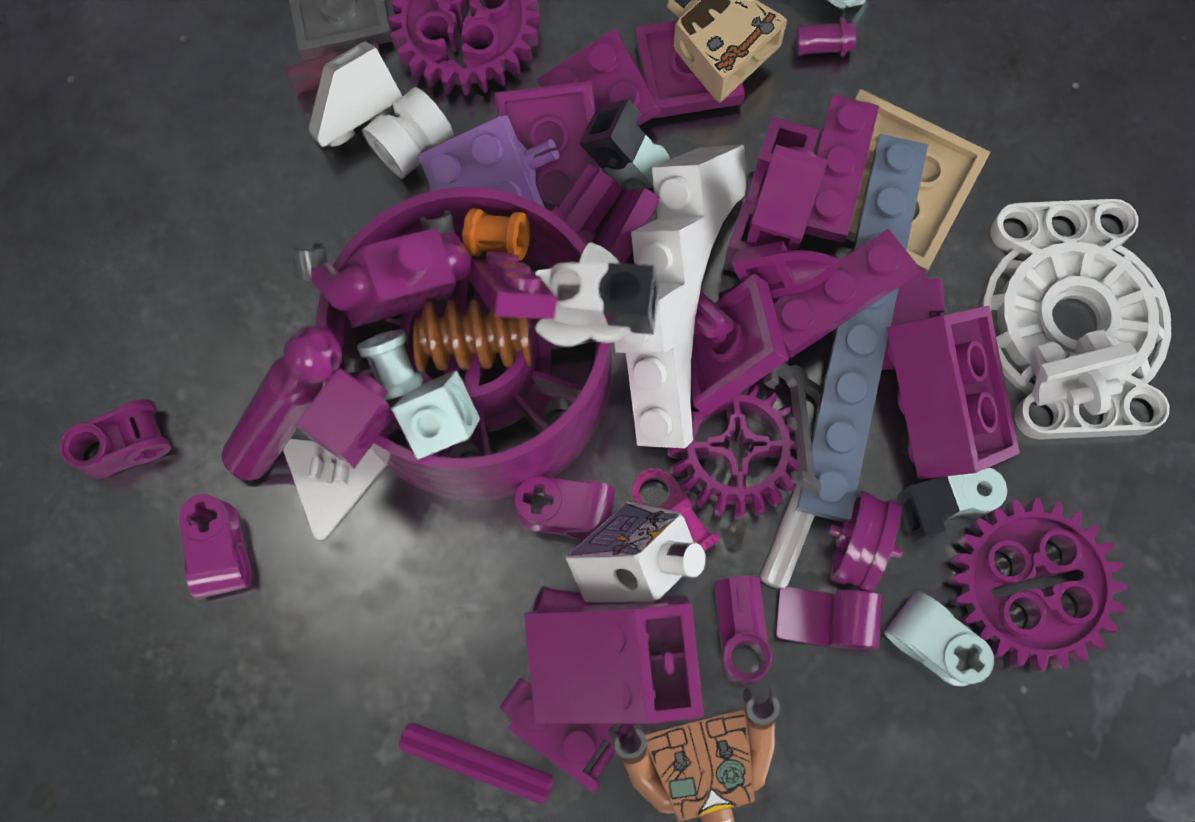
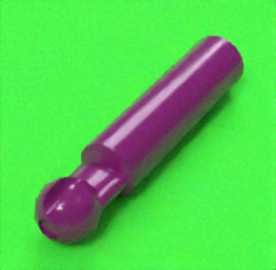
M304 326L295 331L294 336L285 342L283 357L273 362L222 448L221 458L224 467L232 475L243 480H254L261 478L269 471L298 429L296 422L323 389V381L330 378L332 371L337 370L341 364L340 342L331 332L320 326Z

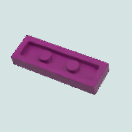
M832 94L816 153L817 157L827 159L828 163L804 234L845 243L879 105Z
M889 229L842 258L838 269L823 283L807 291L784 296L774 303L785 349L790 358L918 274L919 266Z
M487 252L486 260L471 259L469 281L495 316L555 319L557 295L541 280L540 276H537L530 269L529 265L519 262V255L506 252Z

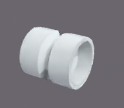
M417 87L412 88L393 104L394 114L392 116L382 113L362 129L364 137L374 152L401 179L421 164L418 154L454 137L452 127L444 114L430 97Z

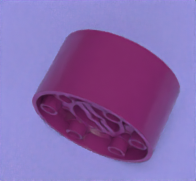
M458 187L420 194L385 210L356 233L341 251L333 266L339 270L358 249L366 245L422 232L420 218L423 216L427 220L440 218L443 216L442 211L444 210L451 212L456 234L462 244L465 217L472 208L481 209L486 215L510 217L514 212L526 213L530 224V241L525 258L519 262H524L526 265L538 270L552 269L554 265L561 263H580L586 245L563 220L533 201L495 189ZM483 252L479 257L470 256V259L486 260L487 252ZM470 272L467 277L455 281L456 284L451 299H454L460 315H466L470 298H476L482 314H488V305L469 281ZM320 294L315 326L328 330L340 342L342 358L339 368L354 379L362 372L376 381L372 369L359 371L361 355L357 346L365 341L369 328L384 333L402 329L405 330L408 338L404 346L413 371L421 374L422 384L434 380L425 371L420 372L415 362L413 343L414 320L422 315L423 308L404 313L398 319L390 317L351 328L346 311L333 307ZM447 302L434 305L438 316L444 315ZM529 318L531 367L527 365L522 351H520L514 367L509 368L504 374L493 380L500 369L498 352L491 369L483 368L477 353H475L471 367L468 370H462L453 354L449 368L445 370L444 375L457 370L480 417L478 424L468 439L434 452L431 456L427 455L417 459L414 451L387 439L390 434L401 427L394 415L370 448L389 469L402 479L435 495L465 501H488L515 496L517 487L524 480L535 476L554 478L582 453L591 441L604 416L610 395L612 342L601 343L590 338L580 343L596 342L594 366L583 387L550 376L552 367L551 350L575 346H560L547 341L535 330L540 318ZM330 378L324 380L325 385H326V383L329 381ZM403 396L396 397V399L399 401ZM557 409L567 410L553 425L550 426L546 422L548 415L552 411ZM525 417L539 433L538 436L519 446L493 454L490 432L508 427ZM468 451L481 455V457L458 458L461 454Z

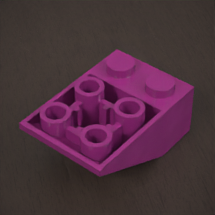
M686 595L661 597L659 600L651 603L616 602L524 613L535 723L650 724L704 717L692 605Z

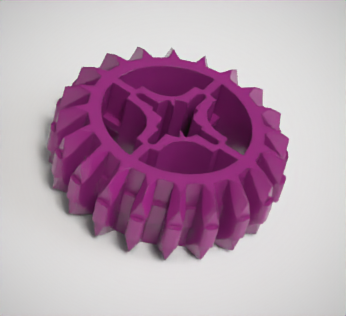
M756 383L749 387L747 395L739 393L709 415L695 408L692 398L691 403L695 410H691L693 441L686 448L667 449L668 457L682 459L671 466V475L673 477L689 475L681 484V490L686 494L696 488L701 491L695 501V506L698 508L705 506L708 498L717 501L713 514L718 517L722 516L726 504H732L734 518L742 519L745 514V503H749L752 512L756 516H760L765 511L763 497L769 504L777 507L783 501L779 489L791 493L797 485L791 481V476L789 475L793 471L799 472L798 459L794 458L797 456L796 440H790L795 438V430L785 424V421L792 413L791 406H783L776 411L773 408L777 399L775 392H770L765 401L756 398L759 392V386ZM727 415V424L723 434L708 437L707 442H695L696 435L705 424L717 417ZM745 416L761 424L768 431L773 441L769 440V436L756 435L751 432L747 427ZM734 432L740 450H745L738 469L737 459L734 458L733 450L728 449ZM766 457H776L774 472L764 481L746 487L748 466L753 463L764 462ZM698 459H704L705 463L717 464L722 467L726 472L727 481L730 486L719 483L710 477L701 467Z

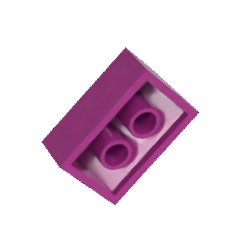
M989 305L887 327L889 336L887 344L888 356L893 365H895L899 384L898 404L906 418L910 437L908 453L912 463L916 466L918 479L977 473L1020 454Z

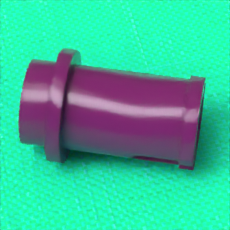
M839 18L838 23L797 25L796 45L798 56H803V54L839 52V56L842 57L846 55V51L855 50L854 22H845V18Z

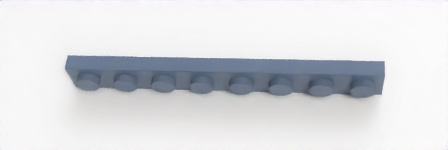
M884 134L879 135L874 150L853 251L887 229L892 232L905 250H907L928 144ZM898 288L835 329L811 439L815 478L820 480V494L815 495L801 487L796 511L840 522L844 520L849 522L851 520L889 337L887 327L891 326Z

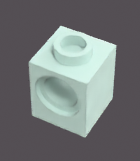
M457 370L422 384L416 390L404 395L392 408L417 459L468 439L480 420Z

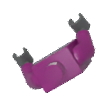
M449 210L442 211L443 216L440 218L427 220L425 216L421 217L422 232L366 245L358 249L339 270L328 263L327 247L324 243H314V249L301 250L298 247L292 248L297 279L311 281L312 285L333 307L345 310L351 328L422 309L426 300H432L433 305L447 302L452 297L456 284L455 281L468 276L471 270V259L456 234Z

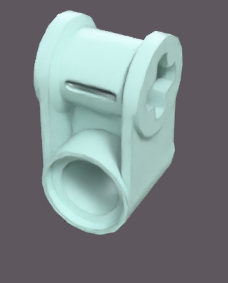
M921 591L914 592L884 631L885 636L895 646L913 659L924 664L943 681L952 686H966L981 682L990 675L993 669L994 655L991 647L985 640L955 619L938 601ZM967 650L971 654L967 662L973 669L959 672L956 668L959 658L954 652L958 653Z

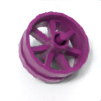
M863 490L858 493L854 501L851 520L849 522L844 520L841 527L831 524L828 532L829 535L837 537V548L830 575L832 581L841 584L849 583L855 585L858 590L865 592L874 591L891 556L900 559L903 553L902 548L895 546L901 518L902 506L900 503L890 499L885 501L878 499L874 494Z

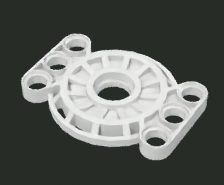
M1099 199L1015 203L1003 208L991 225L990 235L992 241L998 248L1009 254L999 262L987 280L980 307L989 305L990 310H997V326L1000 335L996 337L1003 374L1016 388L1028 395L1018 404L1015 410V422L1020 431L1030 438L1062 439L1143 435L1161 426L1169 416L1170 406L1167 398L1160 390L1147 383L1154 378L1166 359L1171 340V313L1164 290L1152 271L1133 252L1121 246L1135 233L1138 227L1136 210L1123 200ZM1103 214L1117 216L1122 221L1123 233L1116 235L1105 231L1100 223V216ZM1055 216L1069 218L1074 223L1075 235L1067 237L1058 234L1053 229L1052 218ZM1008 218L1021 220L1026 225L1027 236L1021 239L1009 236L1004 230L1003 221ZM1002 272H1004L1010 278L1003 287L1001 294L993 295L997 280ZM1077 299L1088 304L1094 311L1097 318V330L1104 329L1116 345L1130 341L1137 351V356L1127 363V379L1122 384L1123 391L1120 394L1111 396L1110 409L1108 412L1103 413L1101 424L1092 425L1085 422L1079 413L1080 404L1070 406L1067 399L1045 404L1052 410L1053 423L1049 427H1040L1033 423L1028 414L1030 404L1035 403L1032 396L1034 384L1029 382V380L1032 378L1036 381L1037 379L1030 362L1037 346L1051 342L1060 344L1067 357L1078 355L1075 350L1078 341L1064 335L1057 328L1052 317V310L1060 300ZM1155 343H1157L1154 358L1149 365L1147 358L1152 352ZM1005 347L1012 361L1022 370L1021 374L1007 361L1001 348ZM1133 398H1142L1152 406L1153 418L1151 422H1140L1132 416L1129 408Z

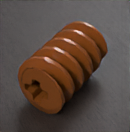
M470 298L466 315H460L454 299H448L443 316L437 315L432 300H426L422 315L414 320V355L417 369L420 372L427 369L431 355L437 369L440 371L447 370L453 354L459 367L462 370H468L472 365L475 353H477L482 367L491 369L497 352L500 353L504 365L507 368H513L519 351H522L527 365L531 367L529 318L495 316L490 308L488 314H482L477 299Z

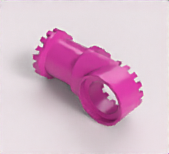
M649 468L646 471H642L635 478L631 490L632 502L647 505L640 497V487L650 479L660 480L666 484L669 490V498L663 505L657 508L679 512L685 519L693 542L699 544L704 552L721 539L716 532L710 533L691 509L694 503L681 490L680 485L670 473L660 468Z

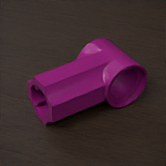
M588 164L559 207L555 205L551 212L563 220L587 246L588 243L593 241L596 235L594 230L609 212L623 187L601 170Z
M738 576L715 581L714 589L723 673L730 682L737 686L749 687L756 685L764 678L772 664V651L767 641L760 577ZM740 647H749L755 650L760 658V668L752 673H743L737 670L731 659L732 652Z

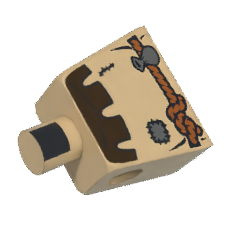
M669 0L667 3V8L679 18L675 24L673 45L675 51L719 103L781 46L787 19L757 0Z

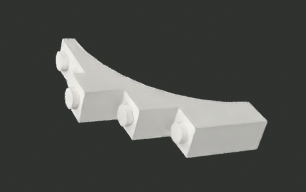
M744 145L699 147L652 167L654 194L660 197V202L656 207L657 219L632 231L631 237L634 263L654 265L659 291L654 335L631 333L630 330L626 336L614 342L616 353H626L637 446L686 448L693 441L690 397L691 356L696 311L709 255L722 223L734 205L748 194Z

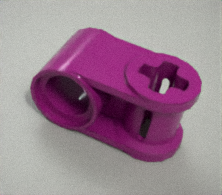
M141 399L125 403L111 412L73 425L61 436L59 452L62 459L90 478L102 479L137 464L156 460L167 454L171 450L169 440L160 434L154 417L158 411L155 402L150 399ZM99 442L98 453L90 460L84 461L85 450L93 443Z
M535 476L524 480L517 487L514 496L516 516L520 524L527 530L565 535L570 538L585 540L612 516L615 488L609 484L596 481H570ZM535 495L545 497V505L547 506H543L541 514L531 513L530 503L534 502Z
M197 494L190 497L182 505L178 521L185 555V577L190 593L197 600L250 587L251 567L244 546L240 516L237 509L230 503L219 500L209 494ZM211 511L217 513V519L209 522V529L203 528V522L211 519Z

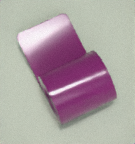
M787 586L785 588L781 587L776 636L778 639L807 644L877 651L880 648L883 596L872 592L839 590L831 594Z

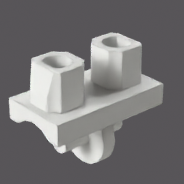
M1104 329L1086 333L1083 337L1079 338L1075 348L1078 355L1067 357L1060 344L1056 342L1047 343L1035 348L1030 363L1037 378L1032 391L1036 404L1041 406L1067 399L1070 406L1083 403L1084 407L1092 415L1108 412L1111 406V396L1120 394L1123 391L1122 384L1127 379V363L1137 356V351L1130 341L1116 345Z

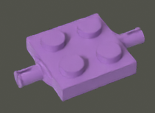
M507 115L499 116L418 154V157L429 181L430 192L458 187L495 189L518 195L545 208L536 187L535 168L553 160H558L559 152L558 150L551 151L540 156V154L556 148V144L552 139L526 150L517 139Z

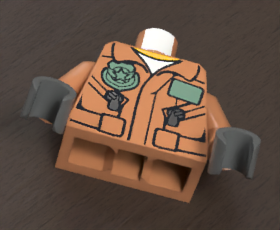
M772 686L768 687L769 698L761 704L753 703L750 687L743 690L742 696L748 714L747 718L743 709L646 735L640 724H633L634 732L626 739L617 738L613 727H610L608 735L614 750L623 761L633 787L660 813H674L678 821L700 817L701 822H735L732 808L754 802V792L758 791L765 784L774 752V720L780 712V705L774 688Z

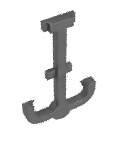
M783 363L764 376V384L775 389V386L779 384V376L786 381L791 390L793 417L789 416L787 418V425L795 430L799 472H791V481L807 491L818 495L820 494L821 484L820 480L815 478L810 439L812 437V429L809 427L805 393L814 399L817 405L814 414L817 416L822 388L809 379L804 370L798 365L790 367Z

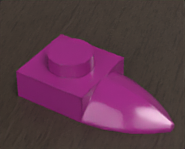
M784 241L736 251L732 262L741 283L754 273L768 282L772 299L798 294L816 287L833 275L841 264L840 259L824 253L807 250H788Z

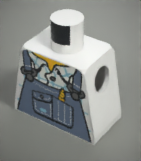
M626 502L566 556V560L585 602L651 603L659 600L682 576H698L705 565V553L699 544L693 542L685 519L679 512Z

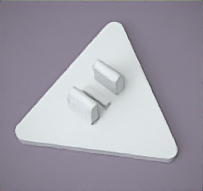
M290 439L283 449L312 533L320 541L325 540L386 467V464L372 449L367 451L355 469L314 441Z

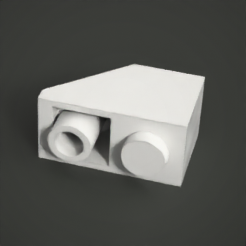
M364 41L324 65L308 129L312 137L322 147L327 144L331 146L340 145L354 136V128L368 120L372 122L382 113L386 115L392 114L394 112L393 104L403 97L376 47Z

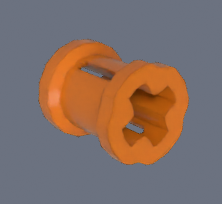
M472 208L465 217L462 234L463 246L470 256L479 257L483 252H506L519 255V261L525 258L530 241L529 219L526 213L514 212L510 217L486 215L481 209Z

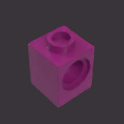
M338 368L296 422V425L311 440L355 469L395 414L384 399L388 391L382 385L362 372L354 379Z

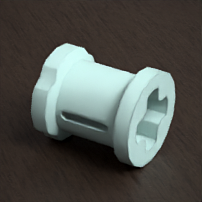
M402 329L376 335L357 346L360 355L368 358L376 382L388 391L384 398L385 400L406 395L422 386L423 382L421 374L413 371L404 346L408 338L405 330Z

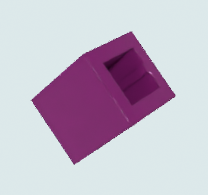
M775 146L746 241L747 245L758 247L784 241L788 250H798L828 163L827 159L817 157L806 148Z

